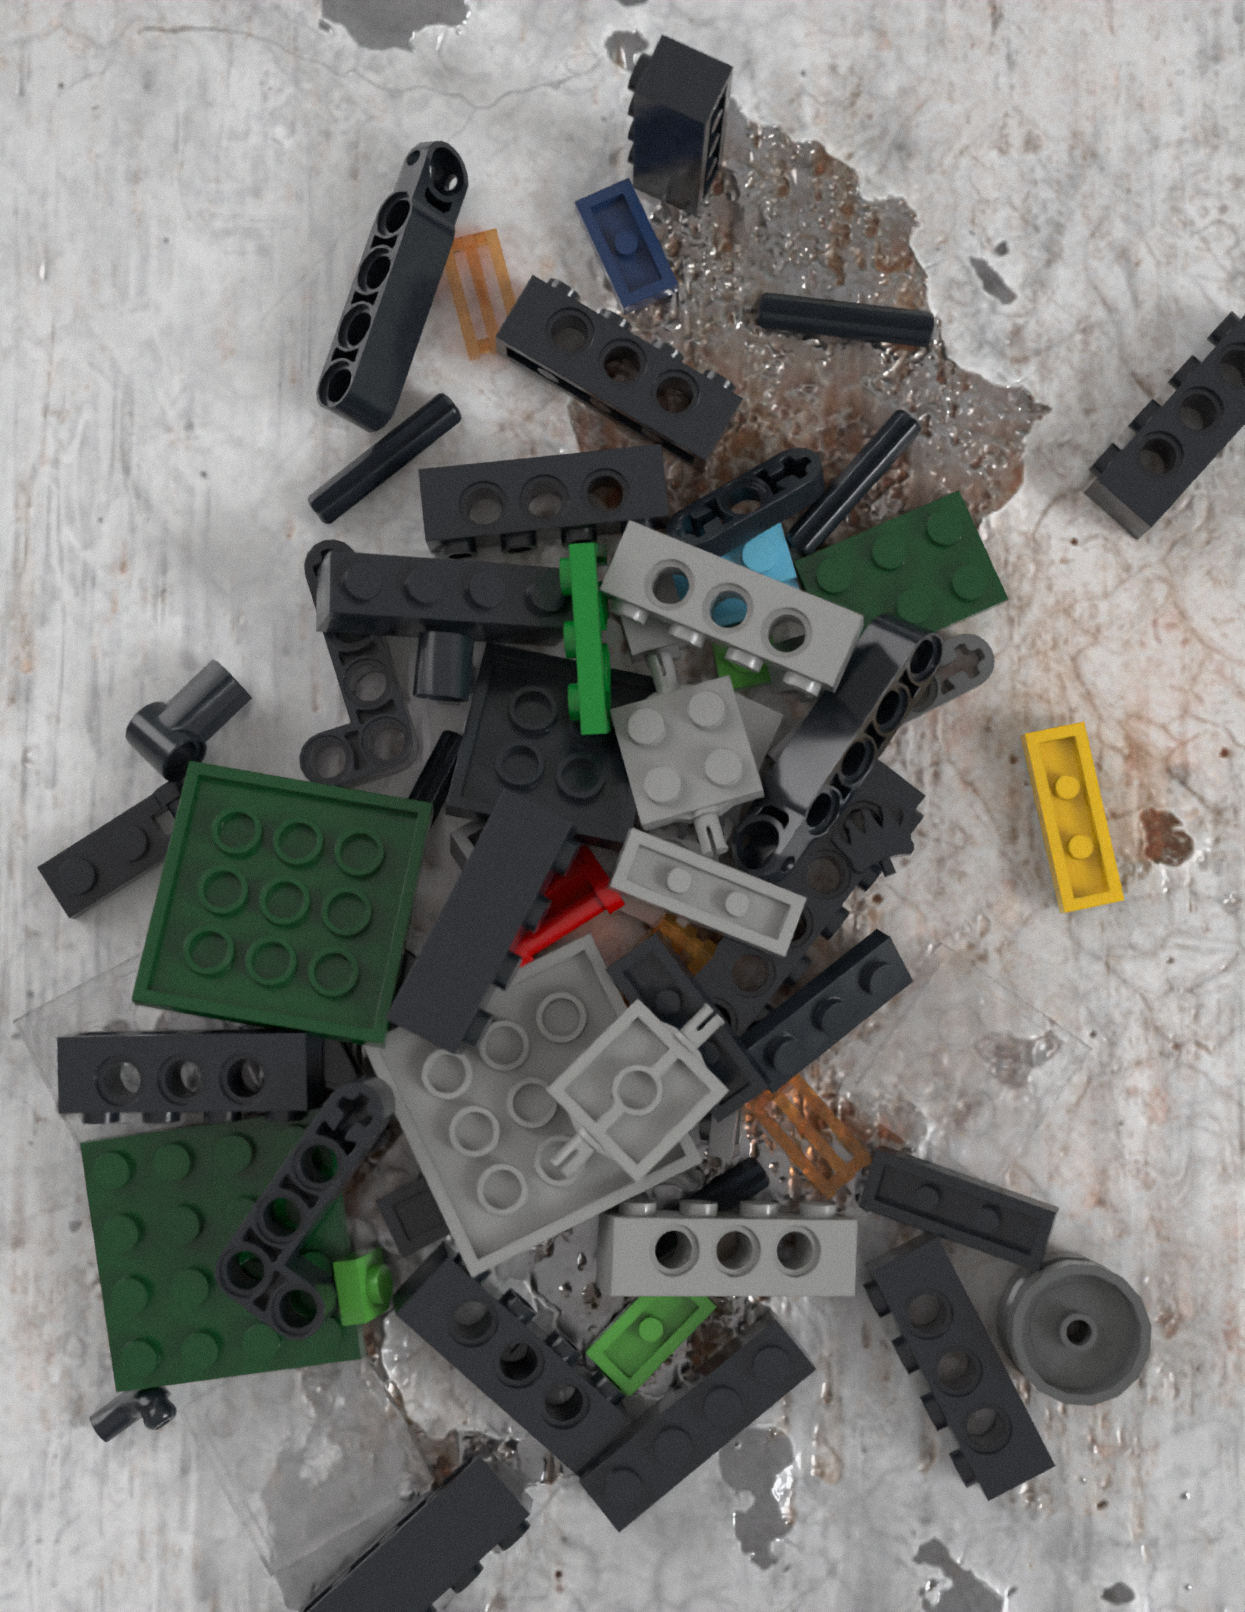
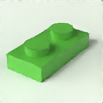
M636 1296L585 1349V1353L630 1398L717 1308L716 1303L709 1296Z

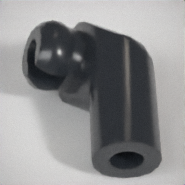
M165 1386L123 1392L91 1415L90 1422L97 1435L107 1443L140 1418H143L146 1428L158 1430L176 1417L177 1408L169 1400L171 1393Z

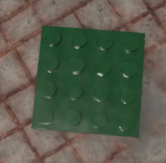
M189 761L131 997L132 1002L143 1007L274 1030L310 1032L314 1037L385 1049L390 1021L386 1020V1017L395 1001L434 813L433 803Z
M316 1106L304 1111V1119L300 1121L267 1122L265 1121V1114L242 1117L241 1121L206 1122L89 1139L80 1143L116 1393L359 1360L366 1354L362 1324L342 1326L339 1303L334 1314L312 1336L301 1340L289 1339L278 1334L229 1298L219 1288L215 1278V1264L219 1255L322 1106ZM315 1145L312 1151L314 1167L324 1175L334 1176L338 1169L336 1154L327 1146ZM342 1191L299 1252L325 1271L334 1281L333 1262L347 1257L351 1253ZM278 1198L276 1203L278 1219L288 1227H299L301 1223L299 1207L287 1198ZM242 1251L240 1254L242 1271L250 1278L262 1279L264 1276L262 1260L250 1251ZM292 1290L291 1303L293 1308L305 1317L316 1316L317 1305L314 1298L304 1290Z

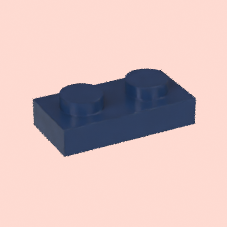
M629 178L574 201L578 218L623 315L678 292V282Z

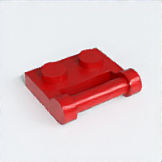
M587 845L580 847L575 861L565 877L555 873L544 896L552 900V903L542 925L536 934L526 930L514 952L523 957L519 968L534 961V955L605 910L610 915L626 905L619 893L606 889L610 879Z

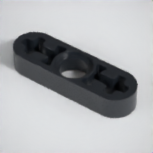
M806 448L784 450L676 512L667 522V536L722 557L816 502L825 490L821 459L814 451ZM754 500L761 503L759 508L750 513L738 514L731 511L736 504L742 501Z

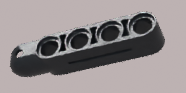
M442 140L420 142L409 151L404 159L394 191L383 201L376 214L318 381L316 395L319 405L370 433L377 432L385 427L396 410L454 241L455 224L469 186L468 173L462 158L450 144ZM457 178V184L449 190L451 181Z
M882 613L872 620L857 641L836 692L832 693L824 690L763 781L762 788L765 797L754 800L734 830L731 842L732 857L740 871L771 884L783 881L796 868L814 839L820 838L829 832L936 674L944 655L942 636L891 613ZM750 835L749 842L743 849V839L746 836Z

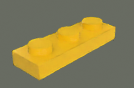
M1085 722L1023 734L1020 736L1060 914L1125 901Z

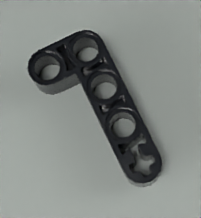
M335 539L323 540L314 545L306 555L304 571L315 609L317 570L329 551L354 552L345 542ZM323 632L351 723L320 732L306 741L299 755L300 769L304 776L311 782L351 789L401 773L410 768L419 752L418 737L386 636L365 635L356 643H345L340 641L339 633ZM370 672L383 674L386 677L384 693L374 701L360 700L356 693V686L360 678ZM386 729L400 730L404 735L405 741L400 754L392 759L384 760L377 758L374 752L376 737ZM330 747L342 748L345 753L346 763L341 773L333 778L320 777L316 762L321 752Z
M363 1075L339 1086L329 1096L227 1243L215 1264V1278L219 1288L237 1304L286 1338L301 1340L312 1336L334 1314L339 1301L335 1281L325 1271L299 1252L393 1117L396 1099L392 1088L384 1080L376 1076ZM362 1094L366 1095L370 1099L366 1108L370 1115L353 1125L349 1132L340 1129L339 1127L347 1123L356 1110L357 1105L352 1100ZM315 1145L327 1146L336 1154L338 1169L334 1176L324 1175L314 1167L312 1151ZM278 1198H287L299 1207L301 1213L299 1227H288L278 1219L276 1214ZM242 1251H250L262 1260L264 1266V1276L262 1279L250 1278L242 1271L240 1266V1254ZM292 1290H304L314 1298L317 1305L316 1316L305 1317L293 1308L291 1303Z

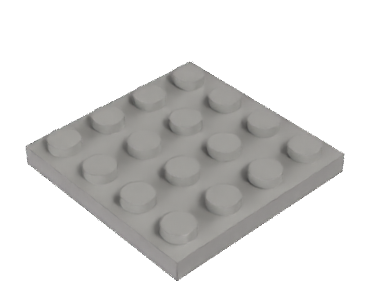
M591 933L519 968L506 991L496 988L485 1009L494 1016L484 1038L476 1049L467 1045L462 1055H454L402 1027L388 1032L385 1049L363 1045L377 1077L384 1080L392 1088L396 1099L394 1113L471 1277L703 1162L689 1132L638 1183L614 1159L604 1156L597 1151L571 1175L570 1179L560 1170L578 1153L577 1150L560 1167H556L550 1160L577 1131L569 1113L546 1089L628 1009L615 982L605 970L607 966Z

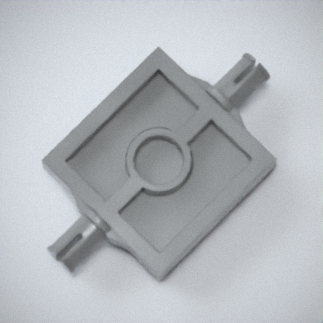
M663 652L660 654L666 676L662 675L657 655L647 659L656 692L645 700L610 709L643 830L647 831L672 823H694L702 856L714 857L708 836L709 832L712 833L718 855L728 851L718 816L724 814L734 805L765 797L730 676H723L696 685H680L673 662V654Z
M637 999L546 1089L569 1113L577 1131L550 1158L556 1167H560L575 1150L578 1151L560 1170L568 1179L597 1151L604 1156L614 1159L638 1183L729 1092L706 1067L698 1050L725 1023L716 1014L700 1031L697 1030L714 1012L709 1005L705 1003L678 1030L661 1022Z

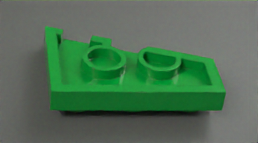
M594 542L569 544L570 558H560L559 563L562 595L572 596L574 621L564 622L565 653L567 659L576 658L578 683L568 685L569 715L571 721L581 722V735L605 734L613 729L610 709H612L610 652L608 644L602 643L601 631L607 630L609 599L599 590L603 581H598L597 566H607V545Z

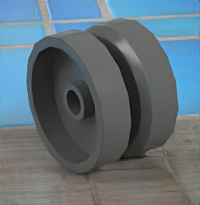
M1051 1253L1045 1255L1038 1272L1022 1267L1009 1279L998 1302L997 1331L1006 1356L1040 1392L1064 1404L1093 1406L1120 1396L1139 1378L1150 1355L1151 1323L1142 1298L1123 1277L1081 1254ZM1076 1320L1080 1323L1077 1332L1072 1335L1067 1332V1327Z

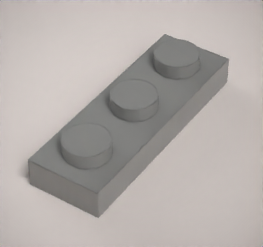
M631 828L627 833L606 888L779 958L786 956L807 899L635 828Z

